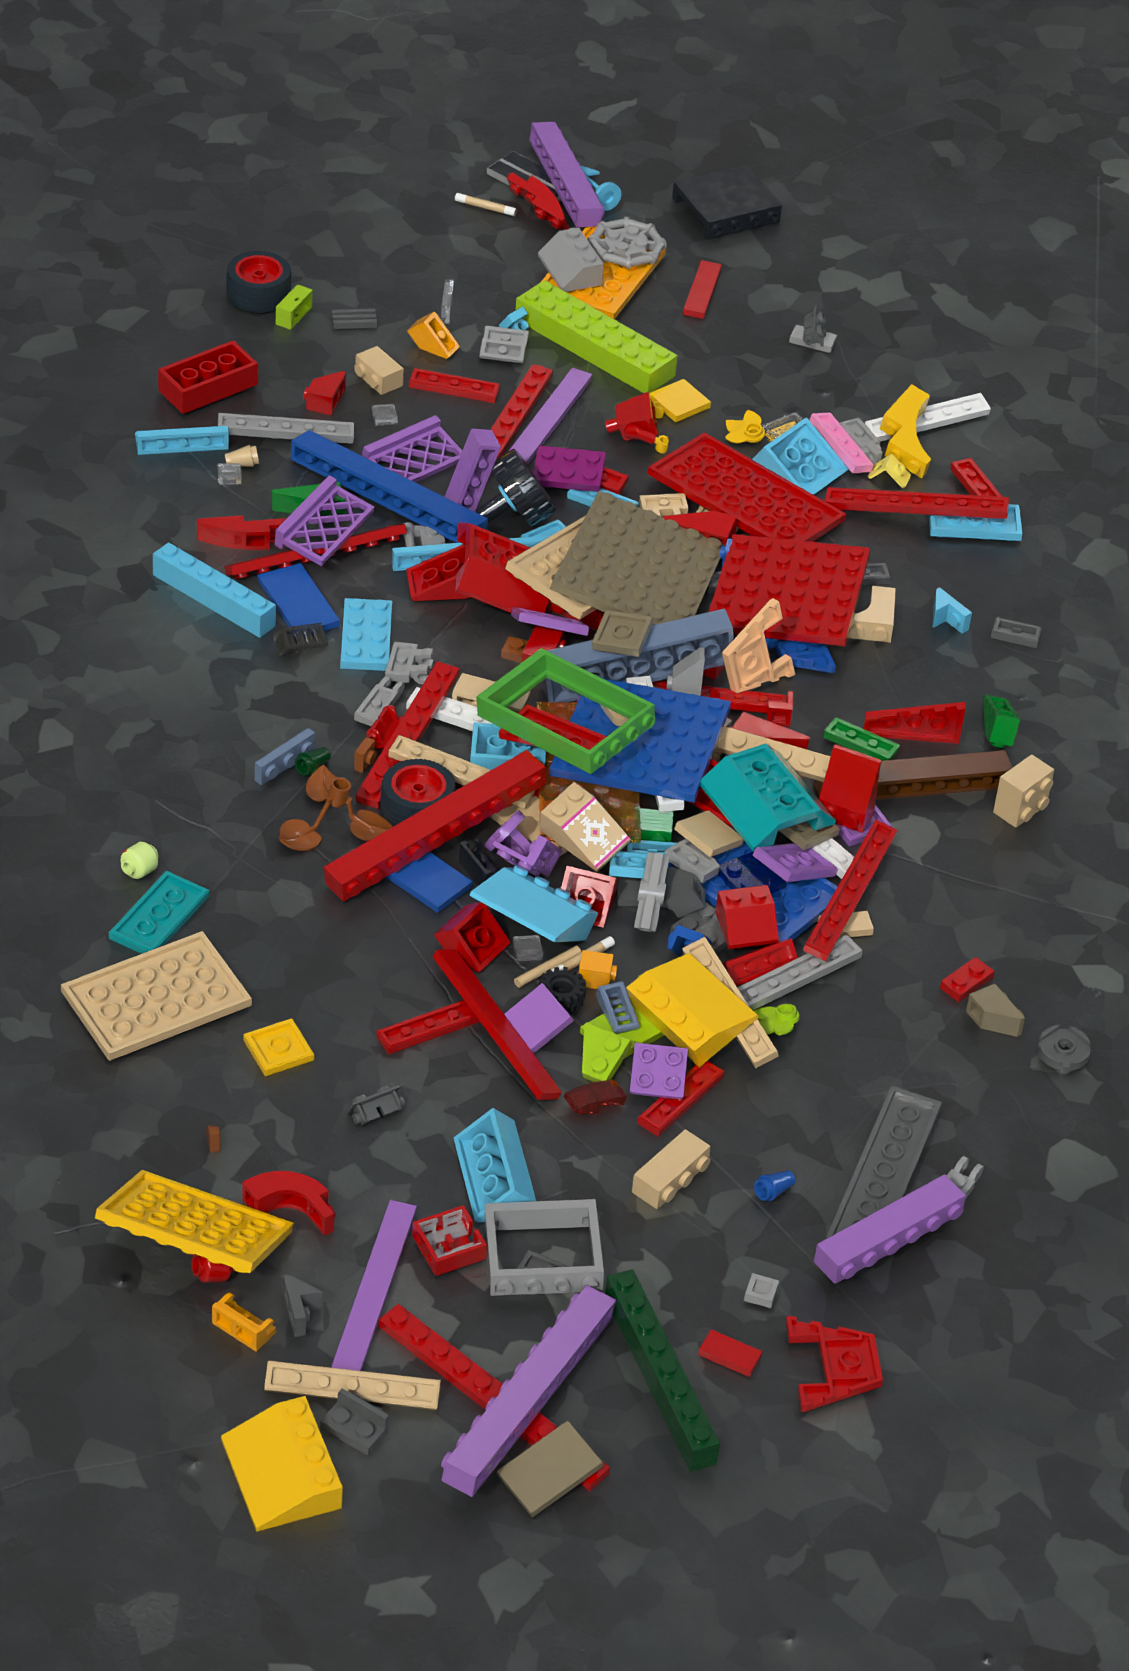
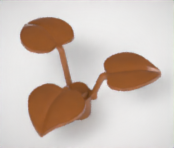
M322 765L310 776L305 788L307 795L311 799L318 802L326 801L315 824L310 827L303 820H288L280 827L279 840L285 846L298 851H309L316 848L321 842V835L315 832V830L318 828L330 805L340 808L347 804L349 818L353 820L350 824V830L361 840L369 841L393 826L380 815L369 810H359L355 816L352 809L353 798L349 797L351 783L345 778L336 777L325 765Z

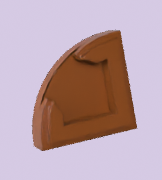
M207 1125L206 1136L210 1153L220 1152V1129L216 1125Z

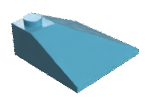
M807 417L766 445L752 459L813 495L849 470Z

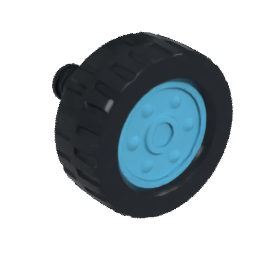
M511 449L500 456L492 468V473L500 484L498 486L500 493L475 511L488 518L489 523L509 508H512L515 512L518 511L529 526L534 527L551 516L557 509L516 449Z

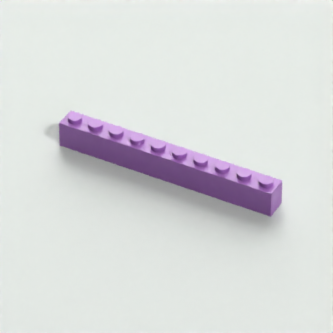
M588 1285L585 1286L580 1294H574L569 1308L559 1313L553 1328L548 1327L541 1343L533 1345L528 1354V1359L518 1364L511 1380H505L499 1395L489 1400L484 1414L476 1416L468 1434L463 1433L456 1444L455 1450L447 1452L441 1463V1467L444 1468L442 1482L471 1497L474 1496L612 1320L616 1299Z

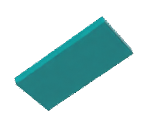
M165 871L109 932V939L141 954L164 946L209 898L210 890L169 871Z

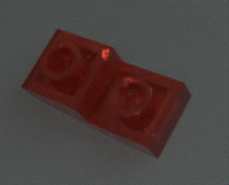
M606 1080L574 1088L566 1092L564 1098L575 1114H598L601 1105H624L627 1096L616 1080Z

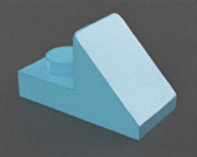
M941 588L936 589L933 606V628L946 621L962 634L968 631L972 612Z

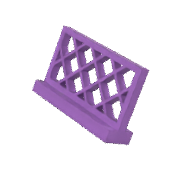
M434 415L364 446L362 456L377 464L381 461L389 462L390 467L385 468L416 483L456 465L462 450L440 427L441 420ZM439 436L444 443L430 441V439ZM417 445L426 446V451L412 449V447ZM429 447L442 450L441 455L428 452ZM444 451L454 452L457 456H444ZM399 453L408 454V459L397 458L394 455ZM411 455L424 458L423 463L411 461ZM426 459L440 461V463L437 465L426 464ZM393 463L406 466L405 471L393 469ZM408 467L422 469V471L417 474L408 472Z
M329 475L276 529L275 546L280 549L287 546L322 566L374 512V506L337 486V479ZM338 495L344 498L345 502L334 503L333 498ZM358 507L365 510L363 513L357 514L352 512V508ZM347 508L349 513L337 515L335 509ZM331 510L333 516H320V511ZM339 521H351V526L340 527ZM334 522L336 528L323 529L322 523ZM318 523L319 529L307 530L306 526L308 524ZM325 535H338L337 540L326 541ZM321 536L322 542L310 543L309 537ZM305 537L306 543L298 544L293 539ZM324 548L325 553L319 556L312 552V549Z

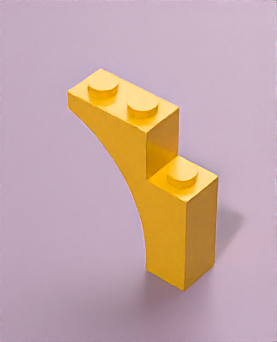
M911 384L884 414L880 430L892 436L884 456L887 457L893 454L907 470L923 478L927 473L931 458L926 454L919 442L916 432V421L925 411L930 395Z

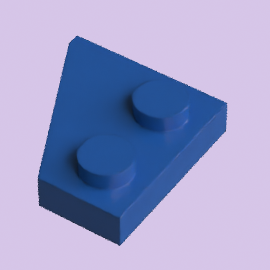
M791 640L776 642L775 650L779 658L785 654L792 658L794 667L829 673L835 672L836 665L825 644Z

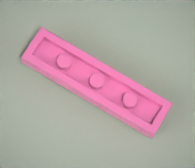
M814 413L811 415L809 421L852 473L859 474L872 471L874 464L831 413Z

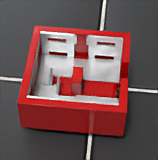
M464 1205L413 1222L412 1237L435 1276L486 1259L487 1244L479 1230H474L472 1243L468 1236L472 1235L473 1220Z

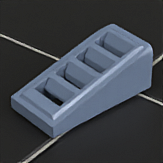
M623 981L599 986L596 997L613 1032L619 1034L639 1029L640 1025ZM609 998H618L617 1000L609 1001ZM620 1004H621V1006H622V1007H620V1008L612 1009V1006H616V1005H620ZM625 1012L626 1014L623 1016L615 1017V1014ZM625 1020H629V1021H630V1023H628V1024H624V1025H620V1026H619V1024H618V1022H621V1021H625Z

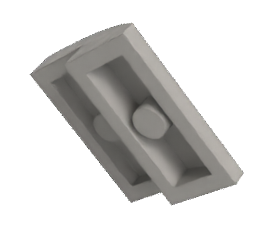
M485 326L480 358L523 363L529 331Z

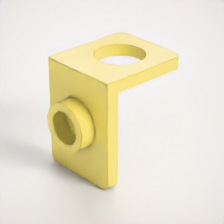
M893 454L875 463L868 475V478L872 479L886 470L901 488L906 487L911 477L905 466Z

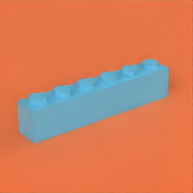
M169 542L153 553V576L259 638L276 626V605Z

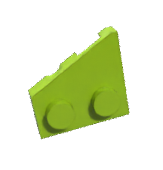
M586 1022L584 1025L583 1078L607 1087L631 1048V1040Z

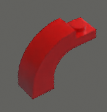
M271 1171L256 1175L242 1182V1200L248 1207L264 1213L279 1208L297 1209L305 1213L324 1236L334 1232L336 1214L333 1207L328 1203L329 1190L317 1180L297 1172Z

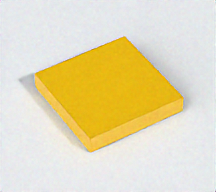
M685 379L649 393L653 402L659 401L662 403V408L665 410L664 413L675 423L707 410L711 406V401Z
M292 1018L243 1034V1041L264 1076L314 1061L313 1051Z

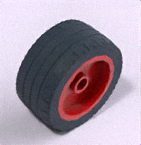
M249 251L236 256L228 264L226 274L227 295L230 302L241 310L253 313L274 311L276 306L291 292V268L289 263L280 255L266 251Z
M410 759L394 764L384 774L381 784L380 805L383 817L394 827L456 791L453 775L443 765L426 759Z

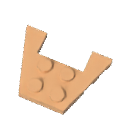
M774 598L759 611L722 652L730 688L735 693L759 687L761 683L766 681H779V677L782 676L791 677L795 675L792 658L785 654L773 663L770 662L764 631L783 619L779 601Z

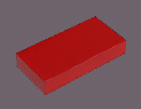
M711 1329L699 1348L698 1355L750 1377L762 1358L763 1351Z

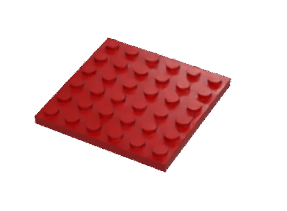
M733 534V540L729 552H727L709 612L725 608L733 627V634L738 635L759 611L774 598L779 601L783 619L764 631L765 638L846 646L870 558V548Z

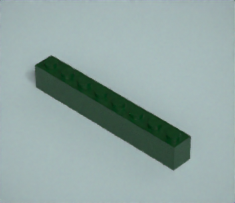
M631 1269L608 1275L605 1294L616 1299L613 1313L614 1318L689 1471L692 1472L717 1465L720 1442L634 1270Z

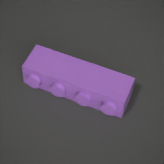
M471 428L445 494L446 498L474 512L501 448L492 430Z

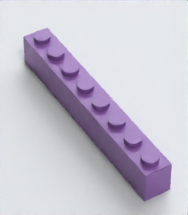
M533 122L531 124L529 141L575 226H597V223L604 217V206L599 202L597 194L594 193L591 183L588 182L585 172L580 167V163L574 157V152L569 148L567 140L562 135V131L559 130L556 122Z

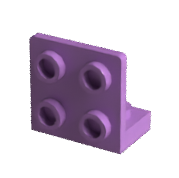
M540 835L537 840L531 843L527 857L496 841L492 843V846L498 849L497 855L513 865H519L527 869L530 874L539 877L540 873L549 877L562 853L560 848Z
M635 1043L630 1093L683 1099L688 1048Z

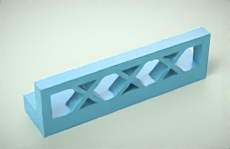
M228 426L135 432L138 455L229 449Z

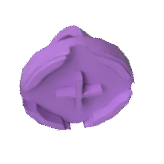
M517 810L484 843V847L491 852L495 848L492 846L493 841L503 842L508 848L527 857L531 844L516 829L526 816L520 810Z

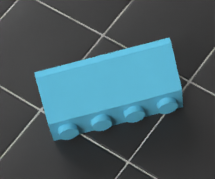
M492 1108L454 1137L476 1222H484L485 1203L536 1201L513 1119Z

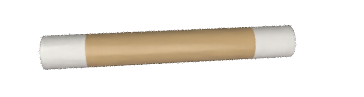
M457 193L455 196V201L511 216L516 215L517 208L460 193Z
M609 936L585 951L602 953L614 946L615 941ZM582 952L556 967H559L560 971H563V967H568V971L580 965Z

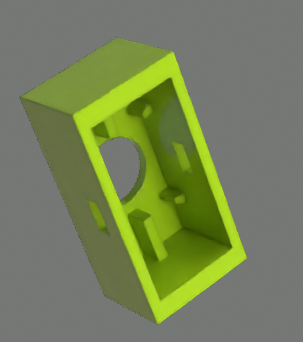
M297 284L276 306V325L291 330L312 308L313 290Z

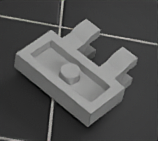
M394 642L385 676L390 677L391 681L409 683L410 678H413L415 682L423 685L428 675L423 674H427L428 669L433 667V659H427L432 658L433 649H418V644Z

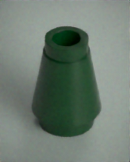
M326 747L300 753L295 759L296 770L303 776H311L320 766L331 759L330 751Z

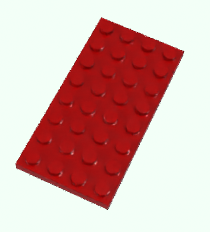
M705 432L648 467L647 474L678 493H684L685 497L709 511L728 513L731 516H735L736 526L752 536L814 542L845 521L846 513Z

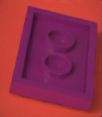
M538 445L533 473L544 487L598 492L601 488L606 452Z

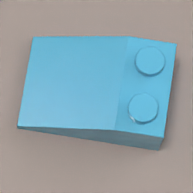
M474 722L471 763L492 770L528 750L545 766V750L533 745L499 739L500 727L495 724Z

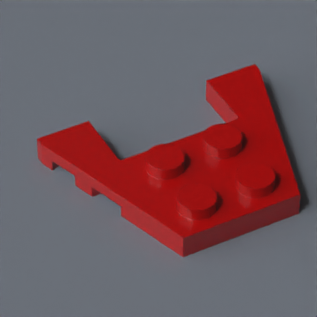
M786 1316L785 1324L789 1343L818 1342L826 1382L798 1385L797 1392L801 1412L882 1387L883 1377L874 1334L839 1326L838 1330L822 1327L821 1322L811 1320L809 1324L797 1321V1317Z

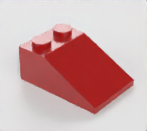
M464 544L406 569L411 599L413 601L469 598V596L456 592V574L465 563Z
M837 744L833 746L819 801L836 820L835 824L863 833L874 815L881 760Z

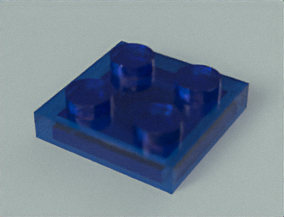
M754 851L719 865L718 876L730 889L768 885L772 894L786 888L787 881L753 856Z

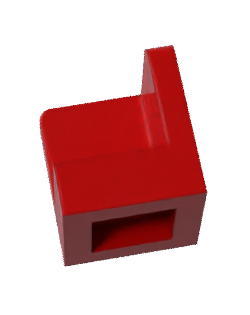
M788 691L787 703L768 702L767 721L782 727H790L793 710V691Z

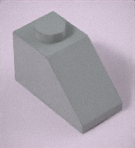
M699 647L673 666L672 675H667V690L701 695L705 662L704 648Z

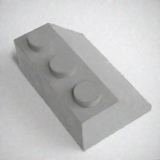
M579 227L559 231L538 252L539 259L561 290L567 292L602 285L604 264Z

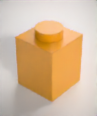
M582 950L579 973L582 975V979L586 981V988L598 989L599 986L610 984V980L615 981L617 966L612 965L613 954Z

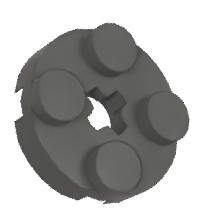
M1060 1025L1052 1026L1042 1032L1037 1055L1047 1065L1055 1068L1058 1073L1069 1074L1071 1070L1080 1069L1088 1062L1091 1051L1090 1040L1077 1028L1069 1026L1067 1030L1060 1029ZM1060 1047H1062V1048L1068 1047L1069 1050H1063V1049H1061Z

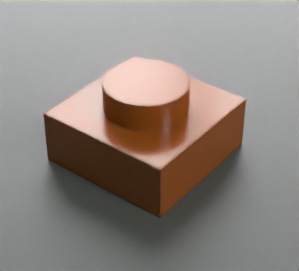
M509 636L501 650V658L522 663L523 651L528 641Z
M366 737L356 749L354 770L363 773L369 765L374 763L377 752L374 751L375 740Z

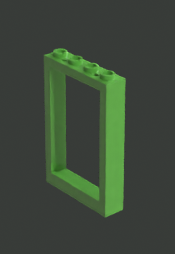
M542 648L476 696L479 717L589 774L602 767L608 760L620 753L622 749L655 724V705ZM549 678L629 720L592 749L588 750L507 707L543 680Z

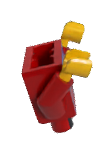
M649 392L631 397L629 400L615 406L616 418L605 421L607 432L612 433L620 430L625 441L636 439L651 445L655 443L656 451L663 454L668 449V437L665 435L656 437V435H659L657 419L663 417L665 410L662 408L661 402L652 401Z

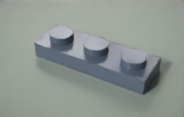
M307 728L256 761L255 781L262 786L287 768H291L300 753L315 750V732Z

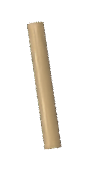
M574 946L514 979L515 985L520 988L539 978L543 973L546 974L547 970L553 969L581 953L580 948Z

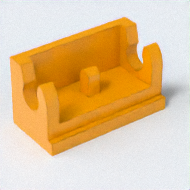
M229 1292L212 1305V1324L257 1352L276 1333V1327L272 1325L275 1321L268 1318L263 1322L237 1305V1302L233 1300L235 1295Z

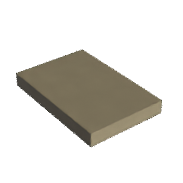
M566 1421L497 1470V1474L533 1518L601 1469L603 1463L570 1422Z

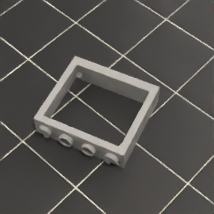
M596 1199L485 1203L484 1224L490 1296L581 1292L586 1285L598 1291H603L604 1268ZM589 1227L593 1266L499 1270L496 1230Z

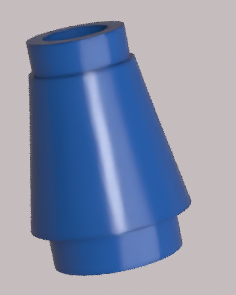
M789 1170L761 1175L754 1183L755 1193L763 1201H772L795 1184V1177Z

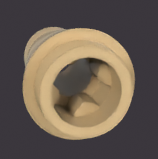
M250 445L225 454L227 467H254L255 464H259L256 446L250 447Z

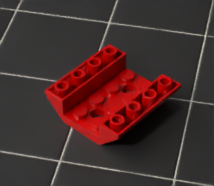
M459 522L457 526V541L465 545V563L456 574V592L512 613L514 607L545 613L549 599L540 592L533 590L531 586L516 578L505 569L509 560L530 549V547L471 523Z

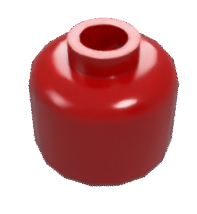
M194 1254L192 1257V1272L203 1283L225 1282L229 1279L231 1272H234L231 1266L222 1263H212L207 1258Z

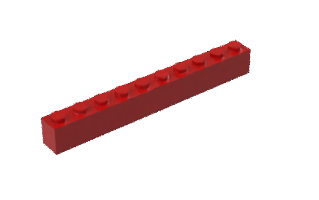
M525 750L324 866L325 884L343 902L352 896L358 895L364 889L377 884L383 878L399 871L412 861L418 860L424 854L459 836L472 826L480 824L484 819L500 812L515 801H519L532 791L540 789L546 784L545 766L528 750Z

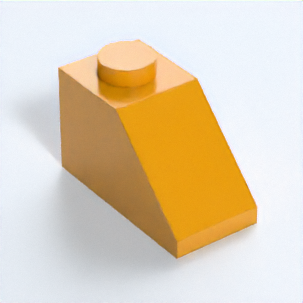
M435 311L418 319L407 330L420 349L445 359L449 358L460 347Z

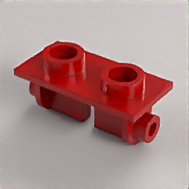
M392 705L385 706L378 716L379 720H375L366 733L368 738L375 740L376 749H383L403 718V716H397L396 708Z

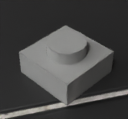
M752 1273L744 1301L771 1308L778 1289L779 1280Z

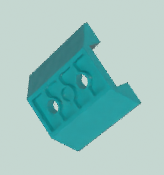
M766 743L725 756L700 780L701 788L752 851H755V848L774 845L778 830L807 821L816 831L833 825L836 822L834 817L786 759Z

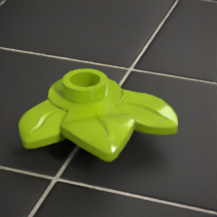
M781 1004L776 1008L769 1006L753 1010L758 1015L759 1023L767 1035L773 1032L777 1035L787 1034L793 1030L794 1024L799 1021V1012L792 1004Z

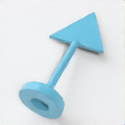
M580 165L582 171L586 174L588 182L596 190L595 194H597L601 205L604 206V211L613 209L621 198L619 186L613 182H606L599 186L588 176L600 174V171Z

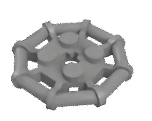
M629 217L609 222L600 221L597 223V228L593 234L587 238L602 262L607 261L624 266L625 269L647 263H656L661 251L667 247L666 240L659 235L654 224H645L631 220Z

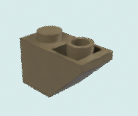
M996 984L969 994L966 1012L981 1029L1015 1037L1022 1034L1025 1021L1022 1011L1015 1007L1007 994L1002 992Z

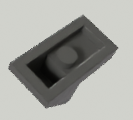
M288 1274L283 1275L284 1300L294 1337L306 1335V1323H310V1311L322 1309L323 1293L321 1290Z

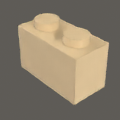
M378 346L356 354L355 373L378 393L383 395L403 386L404 368Z

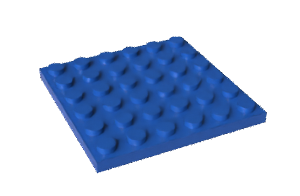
M604 679L655 705V724L592 774L555 756L550 766V776L695 803L701 787L700 780L705 776L731 709V701ZM583 695L580 696L570 719V722L605 736L610 735L620 727L612 723L599 703Z

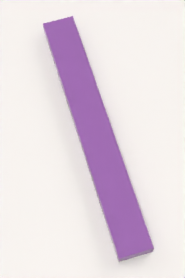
M572 368L511 447V449H516L527 464L537 454L538 445L543 446L592 381V374Z
M393 1200L389 1201L331 1368L362 1371L414 1221L417 1206Z

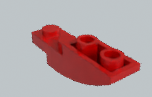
M512 172L506 179L510 185V191L516 196H523L528 203L533 205L534 214L539 219L549 221L556 229H569L567 219L558 200L545 184L533 175L526 181Z
M243 515L197 519V540L226 548L266 550L270 549V543H275L276 529L287 518L244 521Z

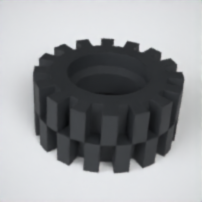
M554 967V972L549 969L546 971V974L543 973L541 975L539 985L543 983L562 1007L568 1011L569 1015L574 1013V1009L576 1011L580 1010V1007L584 1004L586 981L582 979L580 973L576 975V970L574 969L568 972V967H563V971H560L559 967ZM555 989H566V990H568V991H570V992L563 994V993H557V992H555L554 990H555Z

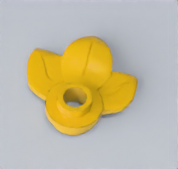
M747 410L743 420H726V428L729 434L726 435L725 439L732 443H743L746 441L756 443L761 441L765 436V430L761 425V417L755 412Z

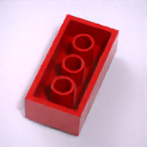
M234 340L158 369V391L182 414L258 385V363Z

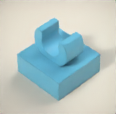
M521 307L509 314L499 326L501 328L520 330L519 326L522 330H526L529 325L523 318L528 313L524 307Z

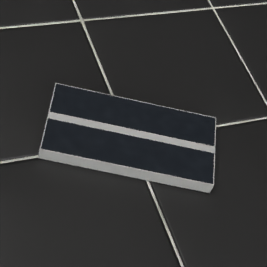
M514 151L487 168L488 175L507 185L509 183L506 178L511 172L526 181L533 175L550 189L558 202L561 201L544 167Z

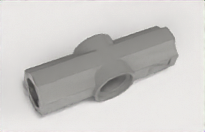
M648 852L644 877L641 879L637 901L639 904L634 929L656 932L659 910L664 900L665 878L670 856Z

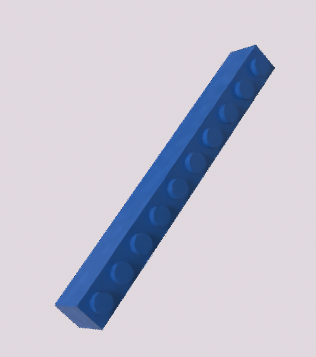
M311 430L306 431L291 441L292 461L326 478L330 475L337 479L340 485L424 527L428 526L437 531L438 534L456 543H460L457 541V526L459 522L471 523L487 530L488 518Z

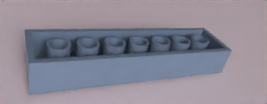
M724 608L653 625L639 657L593 650V640L548 650V652L604 679L626 682V678L650 676L651 681L655 682L667 679V675H672L673 666L699 647L704 648V670L725 665L722 652L734 640L733 627ZM549 678L542 681V688L548 704H563L575 701L577 697L581 696V694Z

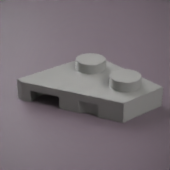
M686 838L665 850L664 855L670 856V863L681 870L693 873L701 883L718 874L720 866L717 861L706 855Z

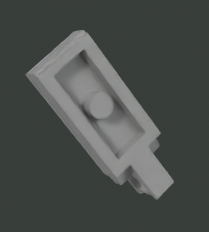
M859 417L839 422L873 464L881 460L883 452L881 451L880 440Z

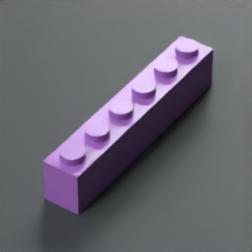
M944 1174L818 1243L814 1263L834 1284L843 1279H849L857 1271L865 1267H871L882 1257L894 1254L900 1247L908 1243H914L920 1236L929 1231L937 1230L949 1220L957 1219L963 1213L966 1195Z

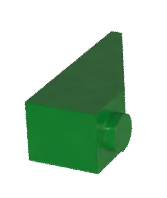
M336 482V485L341 488L340 482ZM320 484L273 489L271 491L272 511L292 514ZM336 495L333 498V502H345V499ZM335 509L337 515H345V509ZM331 510L320 511V516H333Z
M984 694V725L987 739L991 742V745L1004 748L1005 745L1013 747L1020 718L1006 698Z

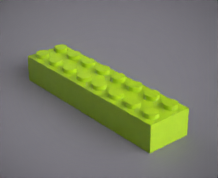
M545 280L516 298V310L524 307L528 313L523 320L528 323L529 328L642 393L653 392L676 376L678 355Z

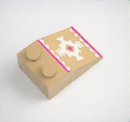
M575 782L542 810L540 814V831L596 872L630 842L629 836L595 797Z

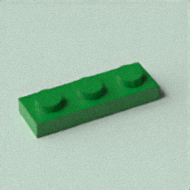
M837 717L833 719L824 731L823 738L881 761L893 760L899 753V744Z

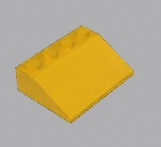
M690 953L646 971L626 987L631 1004L677 1047L688 1048L687 1056L698 1067L703 1065L758 1019V1015Z
M306 1396L277 1403L221 1435V1441L256 1532L342 1509L343 1487Z

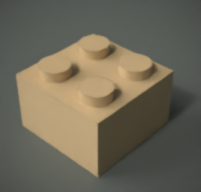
M1032 754L1000 777L993 813L1015 828L1023 822H1028L1039 810H1044L1049 804V793L1053 786L1052 779L1055 769Z

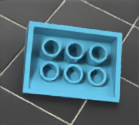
M518 865L502 868L473 889L469 895L553 942L586 941L598 915V912L591 909L592 905L590 903L570 898L571 894L561 888H556L555 890L549 886V881L537 876L533 878L528 875L529 871Z

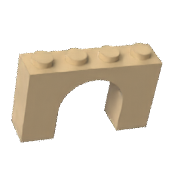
M872 586L869 607L860 613L854 614L848 638L891 643L896 588Z

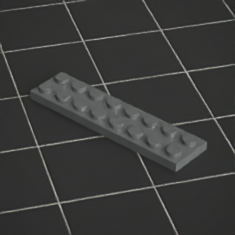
M894 1086L890 1087L826 1239L905 1196L940 1112L942 1102Z

